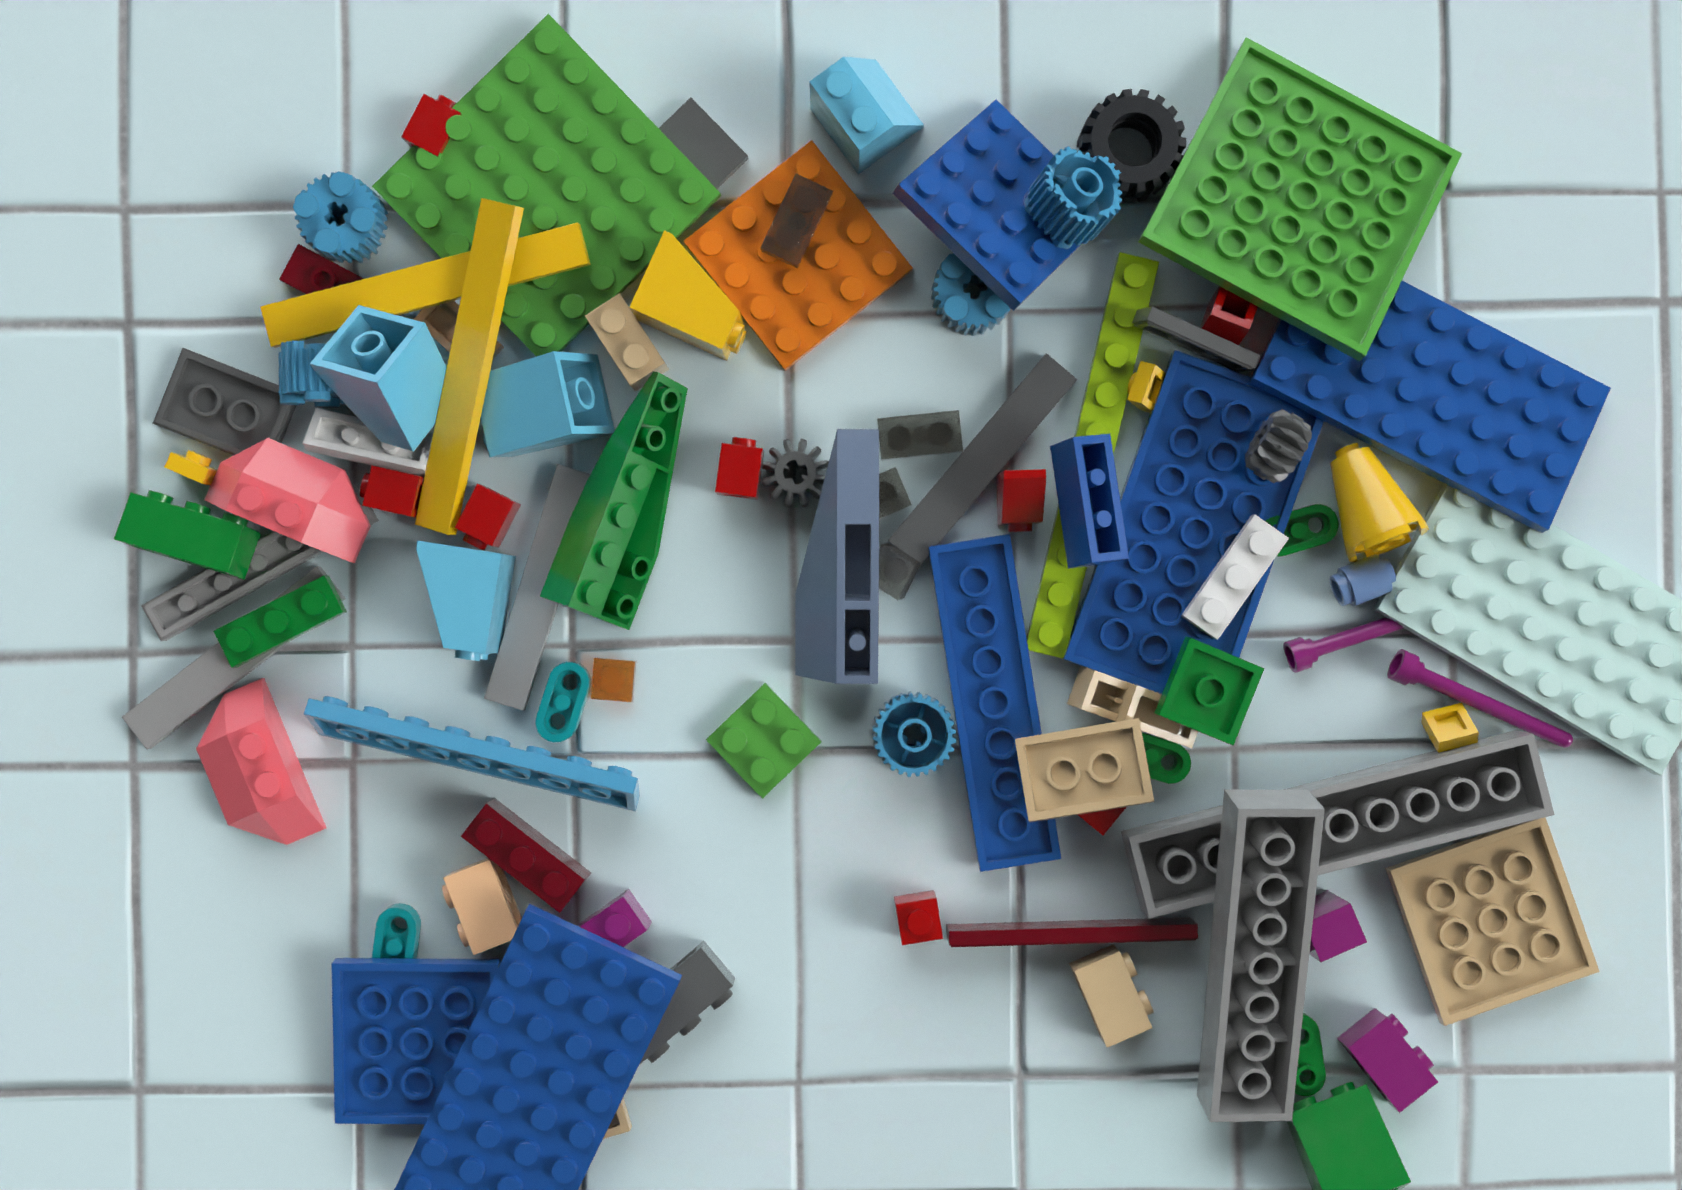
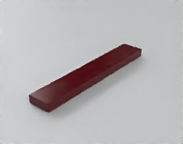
M1190 917L946 924L947 941L951 947L1196 941L1198 939V924Z

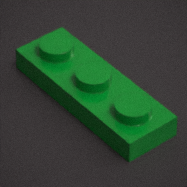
M324 575L213 632L231 668H236L347 611L329 575Z

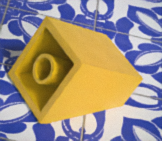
M664 230L629 308L638 321L727 361L731 352L735 354L739 352L747 332L744 331L745 325H743L740 311L673 234Z

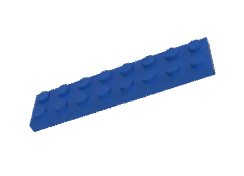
M1010 534L928 547L979 870L983 872L1062 859L1055 818L1029 822L1015 744V739L1041 735L1042 732Z

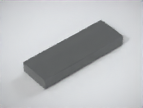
M1153 306L1138 309L1132 321L1135 327L1236 372L1255 369L1260 355Z

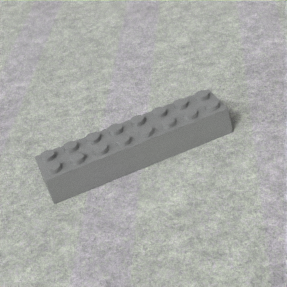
M1224 790L1197 1097L1209 1122L1292 1121L1325 810L1309 790Z

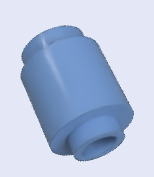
M1377 554L1338 568L1337 574L1331 575L1329 580L1333 594L1341 606L1348 604L1357 606L1392 591V583L1396 581V575L1389 560H1382Z

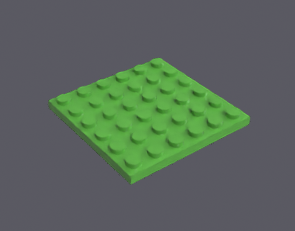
M549 13L452 107L461 112L462 115H454L448 119L446 132L450 139L442 154L439 153L437 157L413 145L372 185L384 200L441 258L471 251L481 198L524 208L518 238L577 222L581 225L591 265L512 285L507 288L501 321L536 357L553 351L562 352L590 324L585 315L617 294H621L647 269L664 230L673 234L678 239L721 197V193Z
M1246 37L1138 242L1360 361L1368 353L1462 153Z

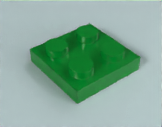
M1185 637L1154 714L1234 746L1264 668L1191 637Z

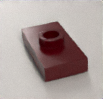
M300 244L295 248L279 278L280 281L304 294L364 279Z

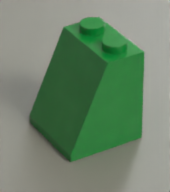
M1349 1082L1330 1090L1331 1098L1317 1102L1315 1096L1293 1104L1292 1121H1287L1312 1190H1401L1411 1183L1367 1084L1355 1088L1354 1083Z

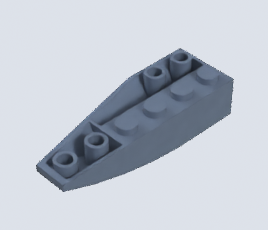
M837 429L795 593V675L835 684H878L879 429Z

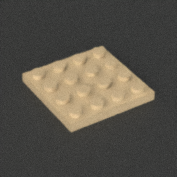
M1546 817L1493 830L1385 868L1439 1023L1444 1026L1600 972Z

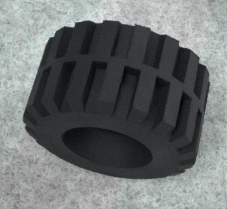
M1132 89L1122 90L1118 97H1116L1115 93L1108 95L1102 104L1098 103L1093 108L1077 140L1076 147H1079L1082 154L1085 155L1088 152L1092 158L1098 155L1103 158L1107 156L1109 158L1108 162L1115 164L1114 169L1120 170L1121 173L1119 174L1118 181L1120 186L1118 190L1122 191L1120 195L1121 203H1130L1133 198H1137V201L1140 202L1146 200L1150 194H1157L1174 175L1177 166L1184 156L1182 152L1186 148V138L1181 137L1182 132L1185 130L1183 121L1175 122L1174 120L1178 111L1173 105L1166 109L1162 105L1165 98L1159 94L1155 100L1148 98L1149 91L1140 89L1137 95L1132 94ZM1119 128L1138 130L1148 139L1151 145V161L1142 166H1128L1121 163L1110 151L1108 144L1109 134Z

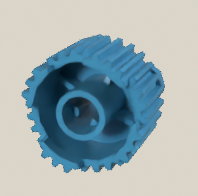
M1067 146L1064 150L1060 149L1052 157L1030 186V192L1025 198V210L1029 215L1033 216V221L1039 222L1038 228L1045 229V235L1050 234V239L1056 247L1068 249L1074 243L1076 246H1079L1081 243L1087 244L1089 240L1092 241L1120 211L1121 206L1119 204L1122 202L1120 198L1122 191L1118 190L1120 186L1118 181L1121 172L1114 169L1115 164L1109 163L1107 156L1103 158L1098 155L1092 158L1088 152L1084 155L1081 150L1077 151Z
M340 171L332 172L330 177L323 174L321 180L314 178V184L308 183V190H302L296 196L293 209L297 214L295 220L300 222L296 227L302 231L300 233L301 237L314 250L330 260H337L340 263H343L344 260L348 263H352L353 260L363 263V258L371 259V253L378 254L377 248L382 245L379 240L386 237L383 234V230L388 229L384 222L388 221V217L385 216L388 214V211L384 208L385 204L379 199L380 197L360 179ZM344 214L346 222L343 225H339L337 223L338 219Z
M954 253L949 254L940 264L932 285L931 299L934 300L932 307L937 308L936 314H942L941 321L949 322L947 327L955 326L956 332L961 330L965 336L968 332H971L972 336H975L977 331L982 335L987 328L992 330L996 324L999 325L1003 318L1005 319L1011 308ZM970 283L981 287L983 291L980 292L978 299H971L970 293H964L963 289H966Z
M294 340L292 342H281V352L278 353L280 404L305 405V401L314 402L315 408H340V404L346 405L310 365L326 344L314 343L304 345V341Z
M910 691L907 695L900 693L891 697L889 703H884L885 709L879 708L880 716H875L874 718L877 724L872 725L873 731L876 732L872 734L875 749H877L878 756L883 757V763H889L890 770L894 771L897 769L899 775L906 772L907 777H911L912 773H915L916 777H918L920 772L928 775L929 769L935 772L937 770L936 765L943 766V760L950 759L948 752H954L951 744L956 743V739L953 737L956 730L951 727L955 723L950 718V712L945 710L946 707L942 703L939 704L936 698L931 700L930 695L925 694L922 696L920 692H917L914 696ZM912 723L920 724L919 730L924 734L922 741L915 739L914 744H908L907 736L903 733L906 726L911 727Z

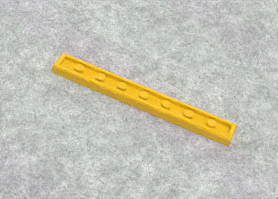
M481 198L415 520V525L446 535L457 534L455 526L462 510L524 211L522 207Z
M577 222L518 238L508 287L591 265L581 225ZM470 251L260 306L270 345L277 348L281 347V342L304 341L337 332L358 305L394 315H402L459 300L462 295Z

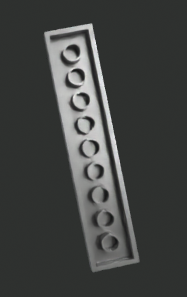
M1516 730L1479 739L1478 743L1444 752L1432 751L1283 789L1309 790L1325 809L1318 875L1555 815L1534 734ZM1223 805L1121 831L1140 909L1148 918L1214 902Z

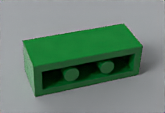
M152 490L148 491L147 497L130 492L114 540L141 550L245 580L261 534L247 527L249 520L228 512H224L222 519L209 515L210 508L190 501H186L184 508L172 504L173 497Z

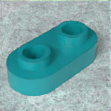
M561 663L549 675L535 720L538 733L547 741H565L572 737L578 728L591 688V676L588 670L580 663ZM568 674L576 676L578 680V685L574 690H570L564 685V679ZM555 713L562 714L565 718V725L561 729L554 727L552 724V717Z
M397 903L389 906L379 915L375 928L372 958L396 957L417 959L421 919L413 907L404 903ZM397 917L405 920L407 924L406 929H401L396 925L395 920Z

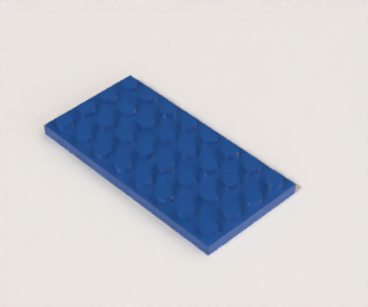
M1401 281L1368 353L1362 360L1358 361L1279 318L1249 381L1250 384L1540 533L1549 530L1611 389L1603 383L1404 281Z
M1174 350L1170 356L1165 370L1166 374L1153 410L1150 412L1120 496L1129 559L1095 565L1071 632L1070 641L1062 658L1160 694L1163 693L1185 637H1191L1238 658L1240 657L1273 562L1218 640L1208 636L1181 617V615L1251 515L1255 514L1264 521L1273 516L1280 515L1277 524L1272 527L1284 534L1324 422L1250 384L1251 377ZM1283 409L1290 414L1294 413L1301 417L1303 422L1311 426L1312 439L1308 443V449L1302 456V461L1298 462L1294 471L1289 473L1285 480L1272 483L1267 479L1263 480L1253 474L1254 471L1246 467L1245 454L1249 449V443L1253 440L1255 432L1262 426L1263 421H1266L1270 414Z
M529 904L394 1190H578L677 989L682 975Z

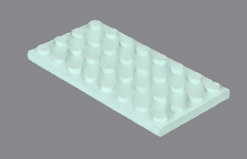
M1444 483L1424 518L1429 530L1422 536L1419 530H1417L1395 569L1396 581L1392 583V591L1380 596L1373 610L1399 623L1411 633L1650 773L1662 775L1682 739V599L1554 524H1551L1549 530L1540 533Z

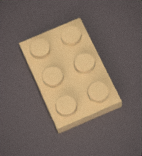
M1139 718L1015 739L1029 822L1155 802Z

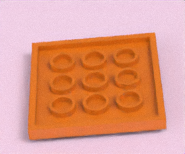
M812 140L684 240V244L717 286L737 307L743 319L784 371L913 271V267Z

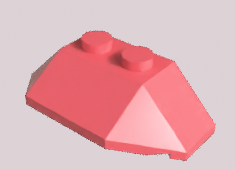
M266 438L220 462L204 499L227 512L351 563H355L371 527L344 469L270 438Z
M261 678L225 693L196 750L227 824L285 845L326 829L324 820L265 679Z

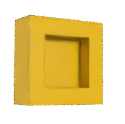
M1140 361L1137 372H1134L1129 380L1127 400L1141 411L1152 412L1166 373L1156 364Z
M188 450L186 456L171 452L164 466L171 471L205 485H211L217 469L210 467L211 458L192 450Z
M1462 702L1422 712L1421 723L1438 753L1478 743L1479 732Z

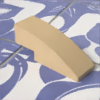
M1080 666L1067 702L1068 705L1115 722L1139 718L1141 731L1191 749L1198 734L1196 730L1154 714L1162 694Z

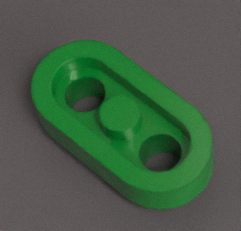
M1314 504L1292 510L1284 531V535L1289 539L1276 557L1286 556L1330 542L1336 536L1339 528L1336 513L1330 507L1323 504ZM1280 515L1273 516L1265 522L1273 526L1277 524ZM1313 517L1318 518L1322 523L1321 530L1317 533L1310 531L1308 527V522Z
M1142 733L1150 778L1167 784L1178 783L1185 779L1191 769V758L1188 751L1177 743ZM1171 754L1174 757V765L1170 769H1164L1161 765V760L1165 755Z
M1303 1013L1301 1029H1305L1306 1035L1300 1041L1295 1094L1311 1096L1319 1092L1324 1086L1326 1071L1319 1027L1312 1018ZM1311 1070V1078L1306 1082H1301L1299 1079L1301 1072Z

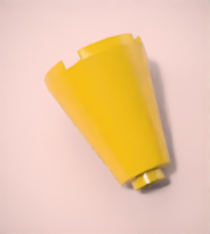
M1353 443L1335 452L1336 459L1330 463L1345 552L1350 562L1358 561L1356 556L1358 553L1364 552L1366 557L1374 554L1381 555L1412 541L1409 533L1416 529L1419 530L1421 536L1429 530L1424 518L1369 447L1360 448L1358 443Z

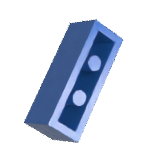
M1110 434L1072 437L1051 445L1050 450L1068 569L1103 565L1129 559Z

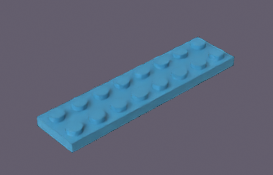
M324 696L322 701L309 698L304 711L305 717L318 734L635 812L640 797L638 778L632 777V771L622 767L608 766L607 770L591 767V761L577 756H568L567 760L550 757V751L536 746H527L526 751L510 747L511 743L499 737L486 736L485 741L469 737L470 733L458 727L446 726L445 730L442 731L430 728L429 722L420 718L405 716L404 721L389 718V713L382 709L365 706L363 711L348 708L347 702L329 696Z

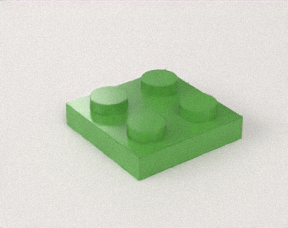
M766 682L706 739L762 799L822 742Z

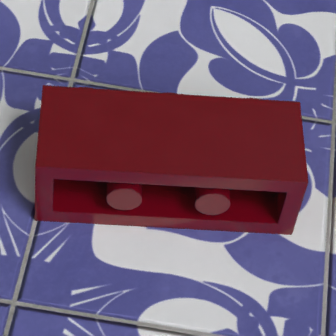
M496 798L483 806L461 835L464 840L559 913L570 902L591 874L589 870Z

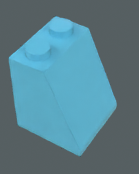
M842 57L809 81L810 110L858 175L924 127V124L876 59Z
M358 305L312 360L310 365L381 442L414 452L435 425L447 367L426 323Z
M553 351L490 371L481 413L483 441L488 449L489 458L515 457L612 435L615 429L598 354Z
M417 540L416 550L443 648L456 650L455 658L480 661V659L488 660L489 654L499 652L503 639L516 556Z

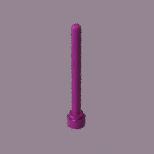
M1385 617L1312 641L1310 638L1304 640L1302 637H1298L1284 642L1283 649L1290 669L1297 673L1312 668L1313 663L1318 661L1319 656L1404 629V627Z
M1400 649L1395 654L1389 665L1388 678L1404 686L1409 683L1412 685L1420 683L1526 732L1533 733L1535 736L1560 747L1567 748L1573 743V737L1570 733L1426 669L1419 656L1404 649Z

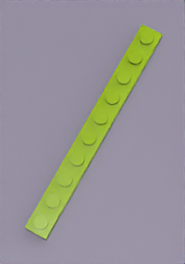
M1119 252L1116 258L1074 437L1110 434L1113 455L1128 396V383L1134 371L1143 330L1135 327L1132 321L1138 309L1149 307L1159 261ZM1059 504L1026 638L1029 651L1063 658L1070 641L1087 567L1068 569Z

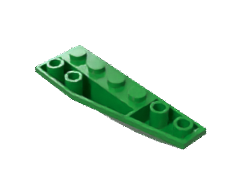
M655 371L648 378L607 442L583 488L563 534L540 597L630 630L659 554L687 387Z

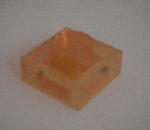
M594 658L591 699L633 702L637 661Z

